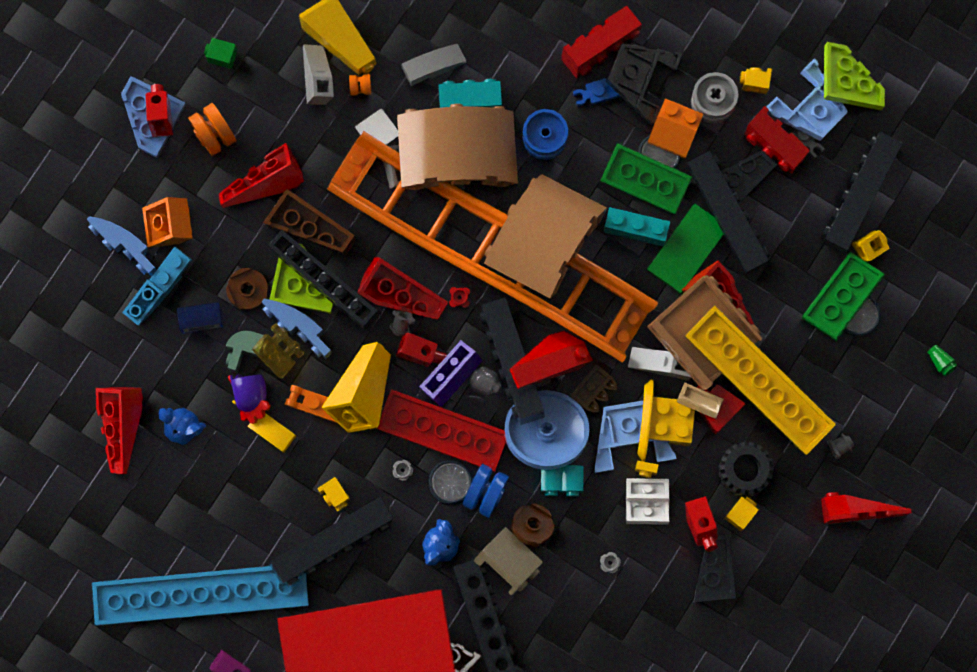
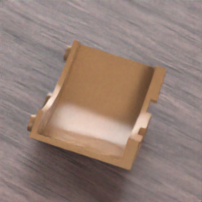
M452 104L450 107L408 109L404 114L397 115L401 188L419 190L437 187L439 182L450 181L451 185L470 184L471 180L481 181V185L497 187L518 184L513 111L505 110L503 106L493 108L463 107V104Z
M541 174L537 179L533 178L527 190L517 204H512L509 208L508 218L493 245H489L484 256L487 258L484 264L551 298L557 293L568 271V268L565 267L567 262L569 263L572 257H576L584 244L585 235L590 236L599 226L607 208Z

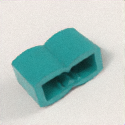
M567 465L552 470L541 469V492H545V496H558V493H566V496L569 497L579 496V493H583L584 466Z

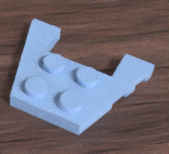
M813 59L802 70L801 74L816 88L793 111L776 97L767 106L769 109L767 114L821 141L848 111L843 103L824 99V73H821L818 68V62Z
M643 401L603 408L595 473L614 470L610 448L639 444ZM648 440V442L653 441L657 463L676 460V455L667 441Z

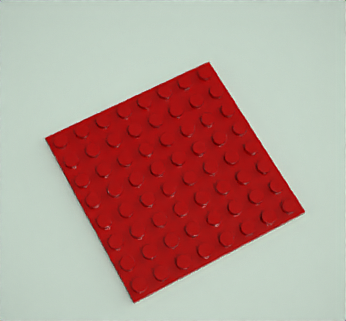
M442 589L277 618L286 672H456Z

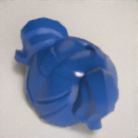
M161 408L159 410V419L164 422V434L172 442L181 445L187 444L206 427L205 423H199L198 417L192 411L185 408L175 410Z
M438 519L437 526L427 532L422 543L425 563L428 566L436 565L439 561L449 562L458 552L459 537L453 533L452 525L447 520Z

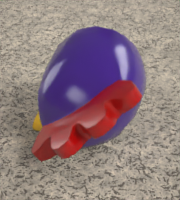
M238 374L234 378L233 375H229L228 379L232 385L235 399L232 403L240 410L241 420H248L251 424H255L258 419H264L266 416L265 410H269L270 405L266 401L267 388L263 376L251 375L243 377V375Z

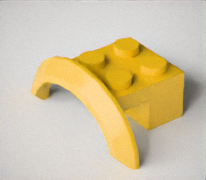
M653 380L644 385L642 422L637 452L643 462L646 459L648 440L667 441L669 444L690 446L692 443L695 410L677 403V399L653 397Z

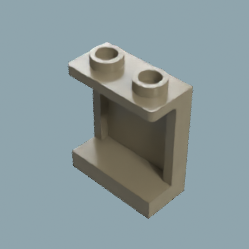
M506 527L474 559V562L479 566L486 561L512 586V589L508 592L510 595L516 590L520 593L528 585L526 580L529 578L532 581L540 572L537 568L543 563Z

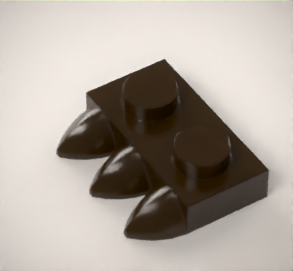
M596 364L569 397L574 399L584 410L599 412V406L595 399L604 402L608 401V395L604 388L612 391L618 390L617 383L613 377Z

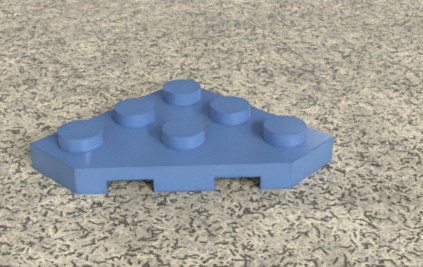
M130 76L121 95L138 148L158 158L169 136L152 137L146 116V93L151 92V86ZM167 94L171 106L172 127L174 128L186 103Z

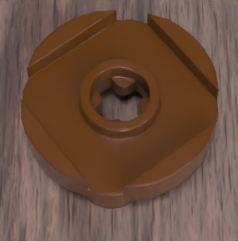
M243 268L231 275L226 286V293L230 302L238 309L254 310L262 305L264 299H267L268 284L260 272ZM245 284H248L249 287L253 286L251 293L248 295L247 293H242Z
M538 504L521 506L512 518L511 532L522 543L532 547H539L549 540L554 531L552 515L545 507ZM532 521H535L537 528L529 527L528 522L532 523Z

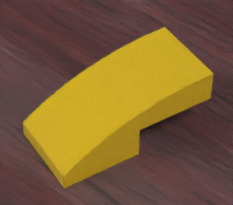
M267 414L264 419H258L257 423H250L248 425L252 431L283 453L296 437L294 433Z

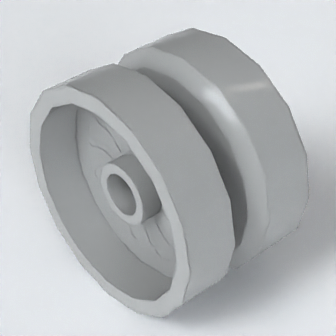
M714 72L704 75L695 84L691 97L692 109L703 113L702 121L711 124L723 122L730 117L737 104L739 96L737 86L733 79L726 74Z

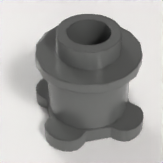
M393 310L392 314L395 315V318L389 327L394 335L403 337L407 332H410L409 326L415 323V319L412 317V313Z
M842 433L841 437L827 441L836 460L840 459L841 455L847 452H853L852 447H854V443L849 435L845 436Z

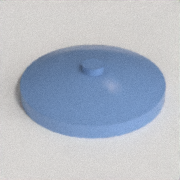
M537 391L544 409L545 418L520 425L519 419H514L510 409L505 421V439L513 455L524 464L543 470L562 468L574 462L583 453L589 437L588 418L582 407L571 397L556 391Z

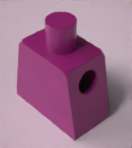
M223 650L219 652L210 665V670L213 672H233L235 669L240 672H251L248 667Z

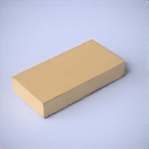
M684 383L677 403L716 419L724 399Z

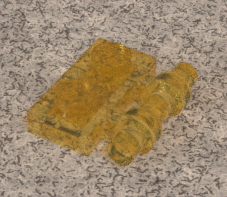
M276 323L271 327L275 335L271 338L269 334H264L251 350L279 378H283L296 363L291 358L292 354L300 358L304 355V351L300 348L301 345L297 341H293L288 336V332ZM280 341L287 346L285 350L278 345Z

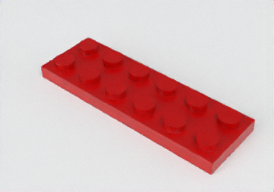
M392 389L381 414L379 426L376 428L382 432L478 467L482 464L492 468L494 473L506 444L505 431Z

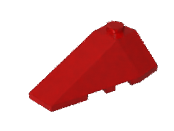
M285 143L263 157L265 161L257 168L252 166L245 178L236 179L220 192L219 200L222 208L284 193L286 189L297 188L303 183L302 171L288 144Z
M374 257L365 271L357 292L373 304L437 320L448 304V301L378 257Z
M96 388V410L98 416H102L104 427H101L102 435H106L108 443L105 450L110 473L127 474L142 412V388Z

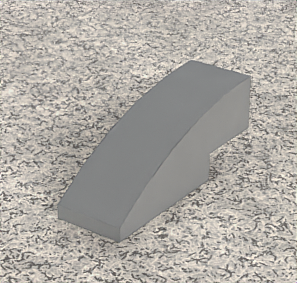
M454 44L402 63V69L412 86L427 78L432 79L466 63V59L459 45Z

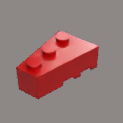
M764 106L748 124L744 135L747 136L746 139L750 144L759 146L765 154L777 161V165L783 171H789L792 174L807 157L810 150L793 133L789 134L780 127L783 123L779 119L774 121L767 114L769 109Z

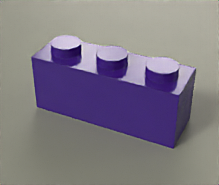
M460 340L419 388L436 404L442 407L483 360L472 348Z

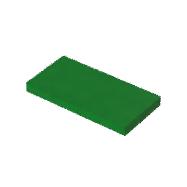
M617 143L600 181L676 215L693 177Z
M694 203L650 264L647 271L681 294L683 292L682 289L690 282L724 235L714 216Z
M850 252L804 313L802 319L837 342L885 277V274Z

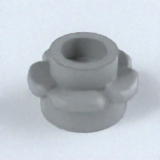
M407 460L395 462L393 465L394 470H392L393 476L401 481H405L409 476H412L413 468L410 466V462Z
M608 552L600 558V567L604 572L615 573L621 565V560L615 553Z

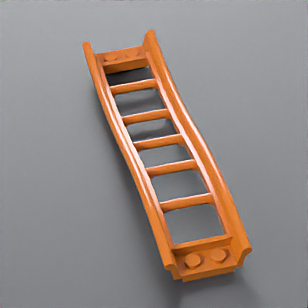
M362 132L332 178L327 190L405 238L547 316L620 362L625 360L626 349L647 314L656 308L657 301L580 254H577L575 258L572 257L569 263L567 262L566 264L582 275L561 310L523 289L524 284L518 281L514 284L479 265L488 246L491 245L495 236L504 225L508 215L460 188L451 185L447 181L439 182L437 187L428 188L447 199L448 202L427 235L390 214L405 188H401V181L383 209L355 193L376 158L400 171L399 152L367 132ZM455 205L492 224L491 229L471 260L434 240ZM589 279L625 300L605 336L568 315Z

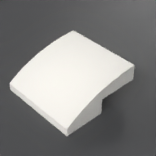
M626 478V524H669V479Z

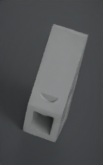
M303 45L307 104L327 105L334 97L332 74L324 47L320 45Z
M632 347L628 368L686 381L690 380L691 376L670 352Z

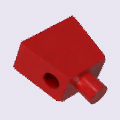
M161 84L152 85L151 92L146 93V116L152 137L173 135L170 101L167 92L164 91Z
M407 332L401 338L395 357L428 367L432 362L440 364L447 354L436 350L437 343ZM421 349L427 352V356L422 354Z
M718 384L711 391L709 389L704 390L724 399L716 419L699 412L715 435L745 405L743 401Z
M706 496L686 502V520L697 546L703 545L706 552L717 549V526Z

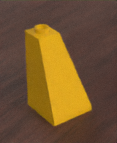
M321 0L299 14L303 30L358 75L362 73L367 74L374 69V65H376L375 57L338 0Z
M378 342L362 346L322 406V409L348 433L378 428L391 354Z

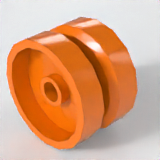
M210 103L203 108V113L208 121H205L199 113H194L188 117V120L200 143L205 146L211 156H214L221 151V146L216 138L219 137L226 146H230L237 140L216 106Z

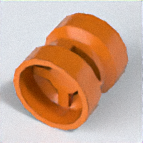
M364 74L362 77L349 75L351 96H357L359 93L371 95L370 74Z

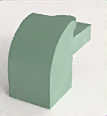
M241 331L231 336L226 344L227 349L233 351L232 353L229 352L226 359L229 371L238 374L244 354L260 358L266 340L265 336L252 331Z

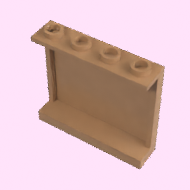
M708 275L701 277L647 326L702 390L708 389L713 384L712 382L722 373L685 335L713 306H716L754 344L763 339L759 335L761 333L754 324H749L745 319L747 318L746 314L740 308L736 309L732 304V298L726 292L722 293L718 288L719 283L712 276L709 277Z

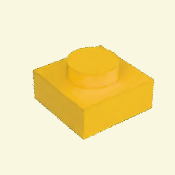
M637 461L635 471L639 472V476L648 478L656 475L658 470L657 464Z

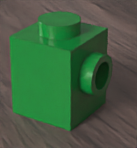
M212 38L210 44L207 43L204 51L208 63L232 69L237 54L236 44Z

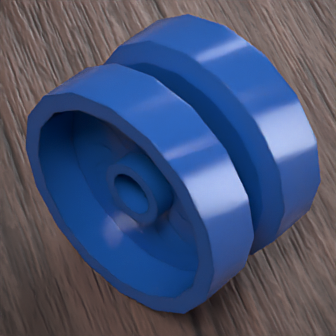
M542 109L528 116L524 123L522 137L524 148L527 152L540 160L556 158L563 152L567 144L568 126L562 115L554 110Z
M482 464L470 485L462 506L473 510L479 501L482 500L479 514L490 518L505 492L504 488L509 476L498 472L492 482H489L492 468Z

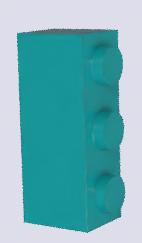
M486 79L484 82L465 80L463 83L445 81L443 84H439L440 108L450 107L452 104H463V107L493 108L502 106L501 83L495 79Z
M609 207L604 233L664 246L670 221Z

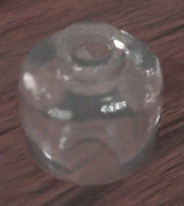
M484 366L479 369L476 368L469 381L471 390L484 397H489L492 393L496 394L501 385L498 382L499 374Z

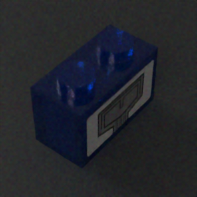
M219 302L177 308L179 329L182 333L224 327L222 309Z

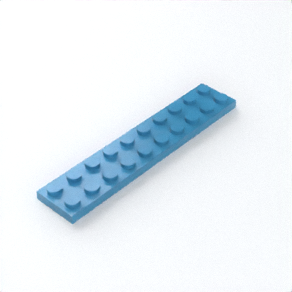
M266 566L92 582L95 625L309 606L306 573L298 577L299 581L292 586L287 584L282 586L272 568Z

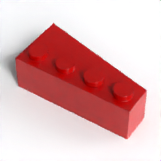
M628 6L607 18L604 26L599 24L593 27L588 33L589 36L581 35L578 37L572 47L569 44L563 47L561 60L576 78L580 75H587L592 70V66L596 63L602 64L607 60L608 54L612 51H618L621 44H624L629 39L632 41L640 35L642 24Z

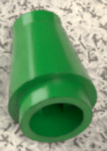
M938 345L933 346L927 352L939 374L942 373L944 376H947L958 366L955 363L956 360L939 348Z

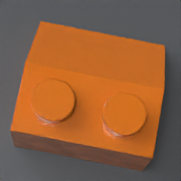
M665 99L647 143L686 159L703 113Z
M166 197L142 208L148 248L181 244L193 239L187 198Z

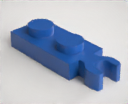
M606 78L586 84L585 91L577 89L573 92V96L581 95L583 98L576 102L577 106H583L588 100H590L591 105H595L621 96L605 82Z

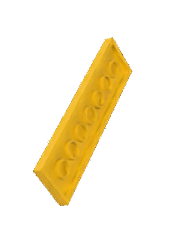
M713 306L685 335L805 455L836 425L716 306Z

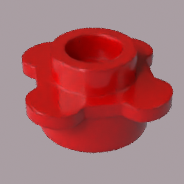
M452 287L450 289L451 300L449 305L451 307L462 306L467 308L470 305L468 301L470 290L468 288Z

